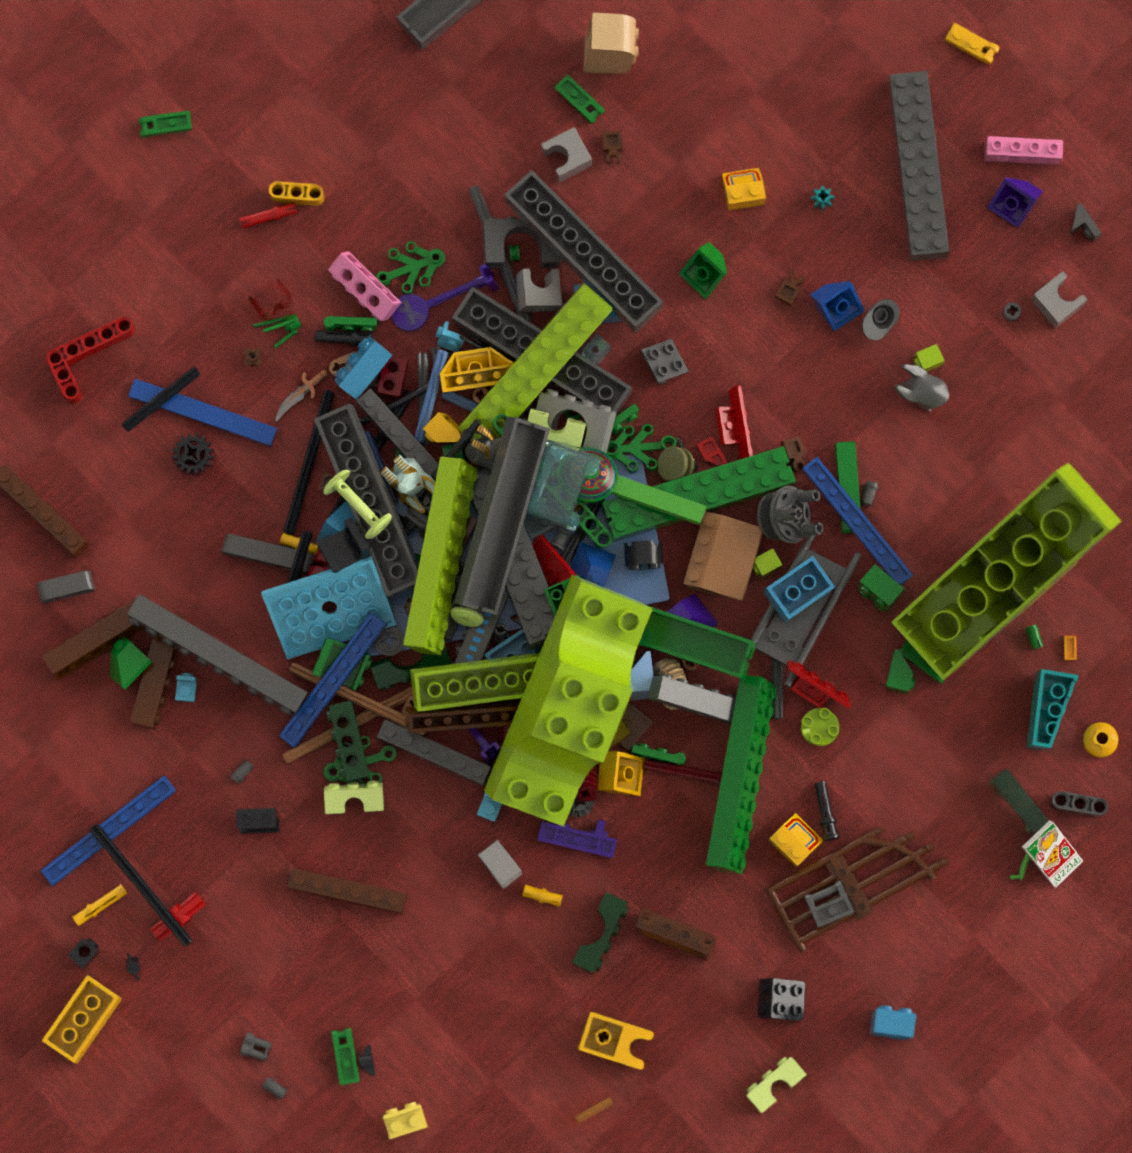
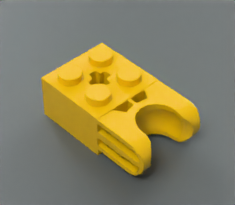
M589 1011L578 1050L637 1069H643V1061L632 1056L630 1053V1044L638 1038L650 1040L653 1038L654 1033L650 1030ZM606 1031L608 1038L600 1042L598 1034Z

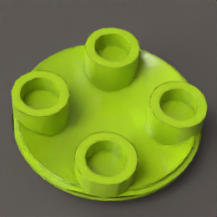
M827 708L812 709L802 719L801 732L809 743L816 746H825L832 743L838 736L839 721Z

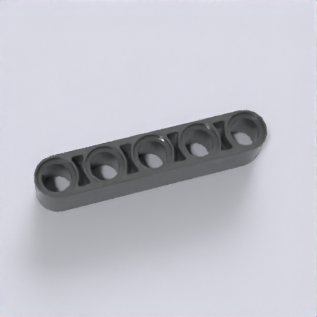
M226 534L221 553L291 571L297 550L242 536ZM307 552L301 573L307 574L309 567L315 564L313 561L314 554Z

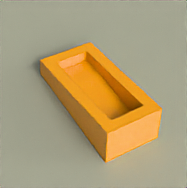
M1063 636L1064 660H1077L1076 636Z

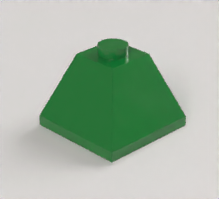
M710 242L698 248L679 273L705 299L711 295L727 274L723 254Z
M123 637L111 649L110 677L125 690L152 661L126 637Z

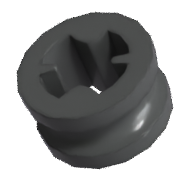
M1015 302L1008 303L1003 310L1004 317L1009 321L1017 320L1021 314V308ZM1010 307L1014 308V310H1017L1014 316H1011V313L1008 314L1007 312L1010 310Z

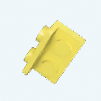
M416 1102L404 1105L405 1109L400 1111L397 1108L385 1111L386 1115L382 1117L390 1139L428 1128L421 1104L416 1105Z

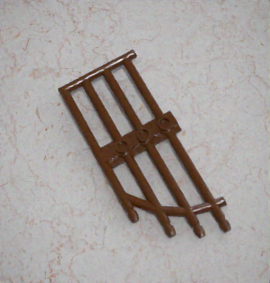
M881 826L766 888L765 891L801 953L807 949L804 944L852 917L859 921L874 912L872 906L926 876L930 881L937 878L934 872L950 863L948 858H943L939 862L928 866L920 857L935 849L932 843L913 852L902 846L915 837L913 832H909L894 841L877 839L875 837L884 832ZM862 844L881 847L849 866L843 857L844 854ZM892 850L906 856L860 882H857L852 873ZM913 861L921 869V871L868 900L862 891L867 886ZM826 865L831 874L829 877L780 902L775 892ZM840 880L854 913L816 928L800 937L795 926L813 917L810 909L791 920L785 909L803 900L804 895L814 894ZM839 893L827 899L826 901L818 904L817 906H820L824 903H827L831 900L840 897Z

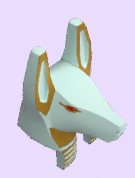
M399 455L393 460L395 462L393 472L385 467L380 473L389 485L399 491L404 501L410 507L423 514L426 512V509L416 495L424 488L433 494L435 481L422 470L415 459L402 458Z

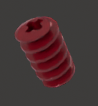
M598 763L590 770L582 782L576 795L578 800L590 802L596 799L599 774Z

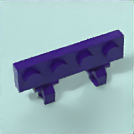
M598 819L596 831L591 830L590 833L572 829L566 822L563 827L555 823L551 824L542 821L537 840L613 858L618 839L607 837L608 832L604 831L606 821Z

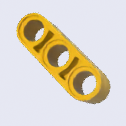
M277 181L269 186L270 197L276 203L290 204L294 202L297 205L319 206L324 202L323 190L316 184ZM276 189L283 190L280 195L273 194ZM294 191L302 192L298 197L292 196ZM314 192L320 193L318 198L310 197Z

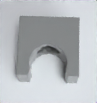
M575 127L541 144L544 156L561 152L568 158L564 166L556 169V178L559 183L592 166V158Z
M522 269L517 273L516 287L519 312H555L562 306L559 269H552L545 275V288H540L533 284L529 269Z
M1063 271L1037 291L1031 299L1055 329L1080 310L1088 300L1084 295H1080L1076 300L1070 302L1060 298L1057 288L1062 286L1067 278Z
M498 840L478 855L481 862L503 889L522 875V870Z

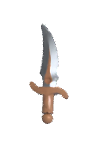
M322 370L320 374L318 373L310 381L306 380L307 374L304 372L302 374L304 384L298 386L297 390L292 392L283 401L275 421L277 422L289 408L304 399L307 392L311 391V399L313 400L316 396L314 386L322 381L323 377L327 376V371Z

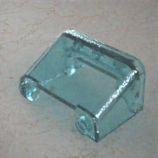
M547 440L526 513L565 529L575 531L580 519L579 514L573 511L586 475L592 476L599 470L601 458L570 444Z

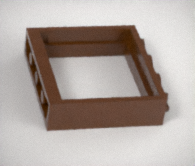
M645 908L642 909L635 927V932L707 961L717 938Z

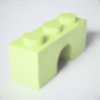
M530 409L529 422L550 428L548 425L549 413ZM568 418L563 429L554 430L550 428L547 442L551 444L564 443L566 447L572 449L581 447L586 422Z
M368 781L367 784L349 782L347 785L331 783L324 787L325 814L345 813V802L353 797L359 798L363 802L364 812L384 811L383 783H378V781Z
M784 1057L777 1063L778 1068L774 1072L769 1070L762 1076L763 1081L759 1085L755 1082L747 1089L749 1093L746 1097L761 1114L777 1101L771 1094L773 1082L781 1080L792 1088L807 1075L792 1057L789 1059Z

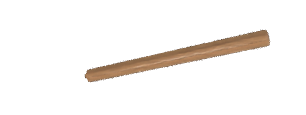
M292 663L289 669L290 673L316 685L322 679V676L313 675L311 670L296 663ZM343 685L337 691V695L406 727L404 714ZM416 732V733H419V734H421V735H425V734H426V732Z
M412 686L384 700L381 704L391 709L401 705L413 694ZM367 709L355 717L359 727L380 715ZM348 720L340 723L338 727L346 728ZM334 727L283 753L285 762L290 763L332 741L331 730Z

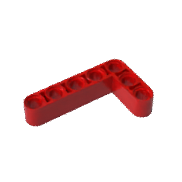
M120 317L48 352L47 362L62 394L68 402L77 403L82 397L81 390L69 366L131 337L134 334L135 328L129 318ZM123 324L130 325L128 330H120ZM106 332L113 333L109 339H104L103 336ZM89 340L95 341L92 347H87L86 343ZM72 348L78 349L75 355H69V351ZM55 356L61 357L58 363H52V359ZM62 373L69 374L65 380H61L60 375ZM71 389L77 390L74 396H68V392Z

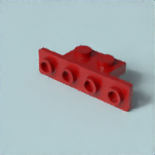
M737 385L729 390L731 407H718L715 409L721 446L738 445L739 457L744 459L753 456V448L750 443V430L747 425V412L743 401L744 394L741 385Z
M787 661L789 670L797 675L790 688L792 691L819 708L830 697L848 709L851 707L849 696L844 691H837L828 681L823 682L816 673L806 671L799 662Z

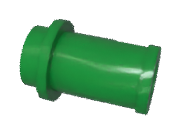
M1037 624L1026 627L1025 634H1028L1032 650L1044 646L1039 634L1040 627L1038 628Z

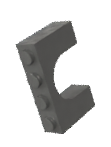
M488 217L483 220V262L489 268H503L505 263L504 240L509 235L517 232L529 234L536 240L539 247L540 268H559L561 258L522 219H516V217H506L505 219Z

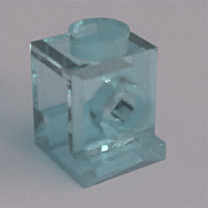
M596 334L582 350V355L598 365L611 351V345ZM596 347L599 349V351L597 353H593L592 348Z

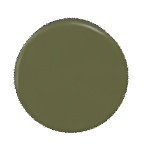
M667 447L658 458V472L666 481L691 475L694 469L693 456L685 448Z

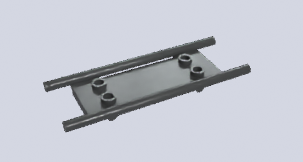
M808 535L788 572L811 556H814L834 584L835 590L804 647L802 646L832 590L786 623L776 612L767 629L766 626L775 612V608L770 603L751 638L752 641L757 643L755 649L787 667L788 660L794 663L797 661L803 665L862 557L860 553H854L845 569L810 550L809 547L816 535ZM790 671L784 685L791 688L797 675Z

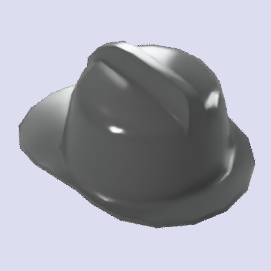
M883 299L870 307L862 324L863 332L867 338L875 341L880 340L896 324L900 315L897 303L890 299Z

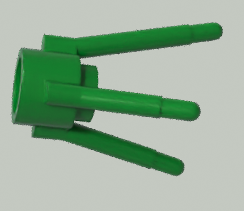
M289 314L284 317L253 324V327L281 322L263 330L266 333L283 326L286 331L290 330L286 336L273 346V348H277L292 335L297 334V329L301 328L296 314Z

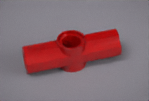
M195 892L181 904L171 908L169 912L184 927L191 920L192 916L206 906V903ZM162 919L150 928L160 942L172 934Z

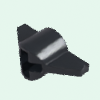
M127 953L126 969L130 974H134L136 981H139L137 973L140 970L139 959Z
M367 1045L359 1058V1063L372 1077L375 1076L371 1045Z

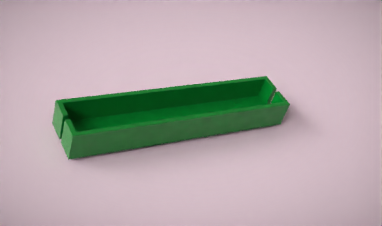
M784 446L653 487L707 506L706 512H713L776 492L784 486L794 487L796 480L791 466H788L789 459ZM621 497L604 501L601 505L605 521L608 523V530L612 535V542L684 521L683 519Z
M650 607L652 612L638 645L742 680L745 679L750 665L747 659H752L757 643Z
M746 675L744 680L739 679L706 861L707 866L720 872L742 875V871L746 866L745 854L749 848L748 837L753 827L752 815L756 809L755 798L760 787L758 781L763 771L762 759L766 753L765 742L770 732L769 720L773 714V699L776 697V685L759 676Z

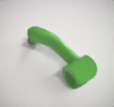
M1027 853L1022 861L1019 875H1011V880L1020 879L1021 881L1030 860Z

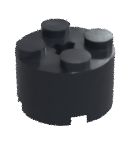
M654 540L632 542V546L624 543L625 566L629 567V570H641V566H648L649 569H659L660 564H664L662 540H658V544H654Z

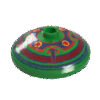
M586 447L571 452L564 459L560 469V480L563 488L572 498L581 502L595 503L602 501L613 492L617 484L618 472L614 461L605 452L596 448ZM592 468L594 472L590 473L587 469Z

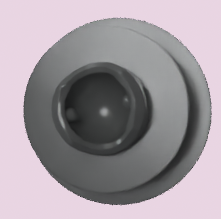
M784 486L776 492L763 496L757 511V521L763 534L771 540H782L789 544L797 543L808 535H820L823 532V525L820 522L810 524V508L808 502L820 499L819 491L816 489L803 491L793 486Z

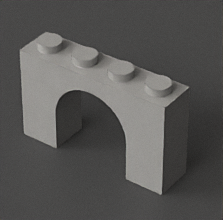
M547 389V392L540 393L536 410L549 413L548 425L550 428L556 430L560 416L567 410H574L582 415L587 425L583 448H596L607 453L616 412L611 411V407L606 405L594 406L593 402L589 400L577 401L575 400L576 397L565 394V396H560L557 391Z

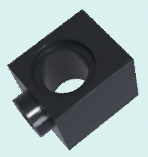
M83 937L68 956L81 968L85 969L100 953L97 949L99 945L91 938L87 940ZM84 947H89L90 954L87 957L81 956V950Z

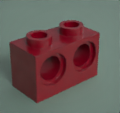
M391 357L379 371L381 372V377L376 380L375 390H377L379 397L394 400L401 397L408 369V360ZM391 365H395L398 367V370L392 373L388 371V368ZM387 383H391L394 385V388L387 391L384 389V386Z

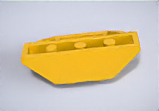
M491 347L454 352L439 374L442 393L494 386L513 362Z

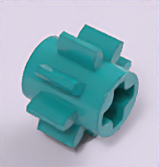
M822 185L821 189L813 190V193L816 195L811 196V201H815L814 208L818 206L823 211L824 207L832 206V203L829 201L834 200V195H830L831 188L827 190ZM821 195L824 196L825 201H821Z

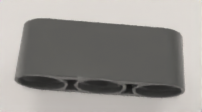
M82 571L37 583L41 603L70 598L95 590L91 571Z
M1059 791L1050 799V805L1054 810L1101 817L1108 810L1107 801L1098 797ZM1057 796L1064 799L1065 803L1063 806L1056 804L1055 798ZM1075 800H1081L1083 802V809H1077L1075 807ZM1095 803L1102 805L1103 811L1101 813L1094 810Z

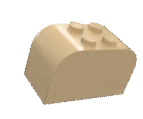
M592 13L585 35L584 73L623 74L630 71L632 64H635L638 57L636 40H638L639 28H636V20L633 17L622 14Z

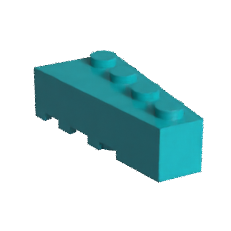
M1045 669L1035 673L1026 748L1046 751L1052 747L1060 726L1059 724L1066 711L1067 703L1079 675Z

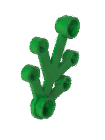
M410 241L406 244V251L409 254L415 253L424 257V259L417 261L399 253L396 248H391L388 251L389 259L402 262L406 266L388 273L380 271L377 273L376 278L387 287L392 279L410 273L407 282L402 285V292L404 294H411L421 268L428 266L425 275L419 279L420 286L427 288L431 284V277L435 269L441 267L445 262V255L441 250L432 249L427 251L418 247L415 242ZM413 245L415 248L414 250H409L408 246ZM396 252L397 256L391 257L390 254ZM438 255L439 259L435 261L432 257ZM382 275L387 277L385 281H381L379 278ZM423 279L429 281L427 284H422ZM410 286L411 289L409 291H405L404 287Z
M645 424L629 445H622L627 438L629 439L634 436V428L628 425L624 427L623 432L615 441H609L606 454L612 460L617 459L627 466L628 472L636 473L638 471V462L630 460L623 454L631 453L646 465L648 471L652 472L657 469V461L648 457L643 451L664 450L667 448L666 444L676 446V439L673 436H665L661 442L641 443L646 437H650L653 434V426ZM646 428L651 429L650 432H645L644 430ZM626 430H631L632 433H631V434H627L625 431H626ZM610 449H614V450H615L614 453H609L608 451H609ZM649 463H654L655 466H654V467H650L648 464H649ZM635 465L636 468L631 469L629 466Z
M367 736L360 737L361 741L363 739L368 740L367 745H362L363 751L365 750V748H368L371 743L370 739ZM343 742V743H342L343 746H344V745H349V746H351V744H350L349 742ZM385 746L382 748L381 753L365 757L366 764L370 765L382 760L391 762L396 758V750L392 746ZM387 751L392 752V756L390 758H387L385 756V753ZM352 756L350 762L347 763V765H356L357 758L355 756ZM336 758L333 763L325 766L324 776L328 781L336 782L341 780L347 783L346 778L342 779L339 769L343 767L341 760ZM332 769L337 770L335 776L330 775ZM368 770L370 776L368 779L373 781V777L378 775L380 777L378 783L382 782L381 774ZM360 779V780H356V781H352V782L360 781L361 784H364L361 779Z

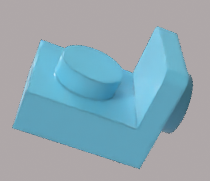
M182 673L181 676L177 675L175 700L195 703L197 678L193 677L191 673Z
M485 792L477 815L495 822L502 803L492 800Z

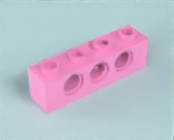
M988 136L985 143V161L1060 165L1063 159V140Z
M349 251L341 253L328 269L332 273V277L336 281L341 282L345 286V290L354 295L360 305L368 308L372 312L371 315L377 318V320L384 321L389 319L402 303ZM349 270L352 272V279L348 275ZM362 283L366 287L365 292L362 290ZM376 296L379 299V304H376L375 302Z

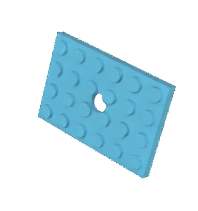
M372 556L359 560L338 573H333L330 569L262 591V597L287 660L321 649L326 636L341 642L351 640L371 612L388 624L385 629L397 625ZM327 601H332L337 607L333 613H328L322 610V605Z

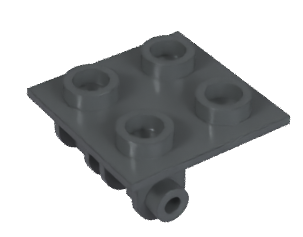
M672 339L641 350L642 358L645 359L647 367L651 369L650 373H653L655 383L659 385L664 384L668 379L689 372Z

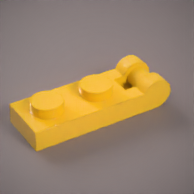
M956 23L953 24L945 38V41L986 64L992 63L994 54H997L1000 49L995 43H990ZM983 48L987 49V50H988L987 53L981 52L982 49H983Z

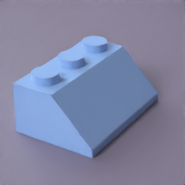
M647 651L631 670V687L633 689L630 696L631 701L648 699L653 677L650 651Z

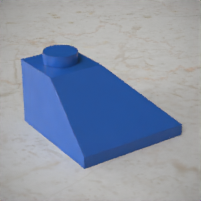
M850 281L825 284L810 294L816 308L833 331H836L865 311Z
M580 542L571 564V569L580 578L604 587L616 554Z

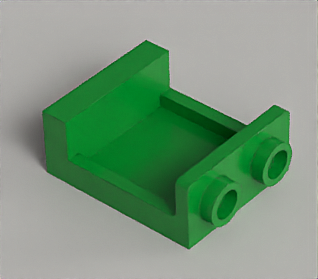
M326 636L312 674L323 677L347 644ZM367 652L343 685L355 691L357 687L361 688L365 678L362 676L364 669L368 670L372 661L369 658L370 653Z

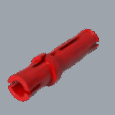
M292 202L280 207L274 206L273 209L240 217V222L249 221L241 224L242 228L245 229L275 219L281 220L282 217L297 214L296 209L288 210L295 207V203Z

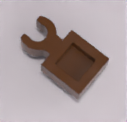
M621 131L602 132L603 152H609L606 156L607 164H610L611 157H616L617 164H620L621 157L617 151H622Z
M795 270L790 273V281L784 280L775 294V298L789 306H792L801 288L797 287V285H800L804 280V275L798 280L794 279Z
M800 436L780 442L781 446L785 448L788 459L792 461L790 465L792 471H798L797 463L800 464L802 470L807 464L801 458L802 455H805Z

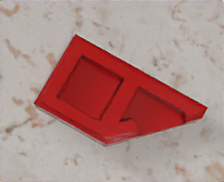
M713 436L696 444L704 462L716 466L728 463Z

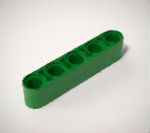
M855 441L835 442L838 483L860 509ZM841 519L842 534L853 533Z

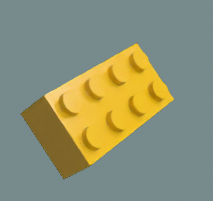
M87 975L42 1041L73 1063L78 1064L122 998Z

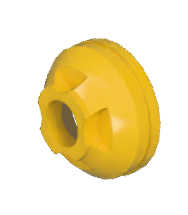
M1094 723L1084 732L1083 745L1092 756L1098 758L1107 757L1116 750L1118 735L1116 730L1109 724ZM1099 733L1106 734L1108 737L1107 743H1098L1097 735Z

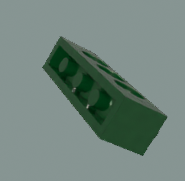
M352 701L330 705V711H326L328 722H333L334 729L331 730L333 741H337L338 744L335 752L337 760L342 761L343 767L339 768L342 779L346 778L348 783L369 778ZM341 718L348 720L346 728L338 727L337 723ZM345 737L353 739L350 747L342 745V740ZM355 756L357 758L356 765H347V758Z

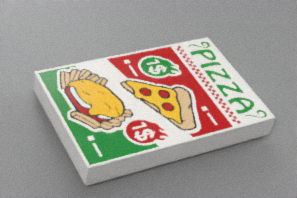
M1050 820L1022 846L1055 888L1083 862L1057 826Z

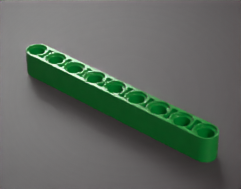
M505 414L497 415L492 422L494 431L500 437L504 428H499L496 425V421L498 419L506 421L508 416ZM542 456L541 463L544 465V471L538 472L536 479L596 547L602 549L609 546L612 542V535L583 502L571 496L568 501H563L560 498V492L565 491L561 484L560 475ZM555 477L557 485H548L547 478ZM573 506H580L582 514L575 515L572 511ZM587 520H592L595 523L593 530L586 528L585 522ZM600 534L607 537L608 541L604 545L598 542Z

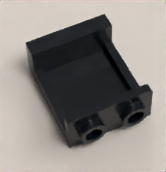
M276 808L236 809V827L240 829L241 834L280 832L279 812Z

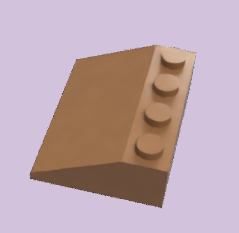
M705 512L683 584L690 590L743 601L763 535L760 527L724 515Z

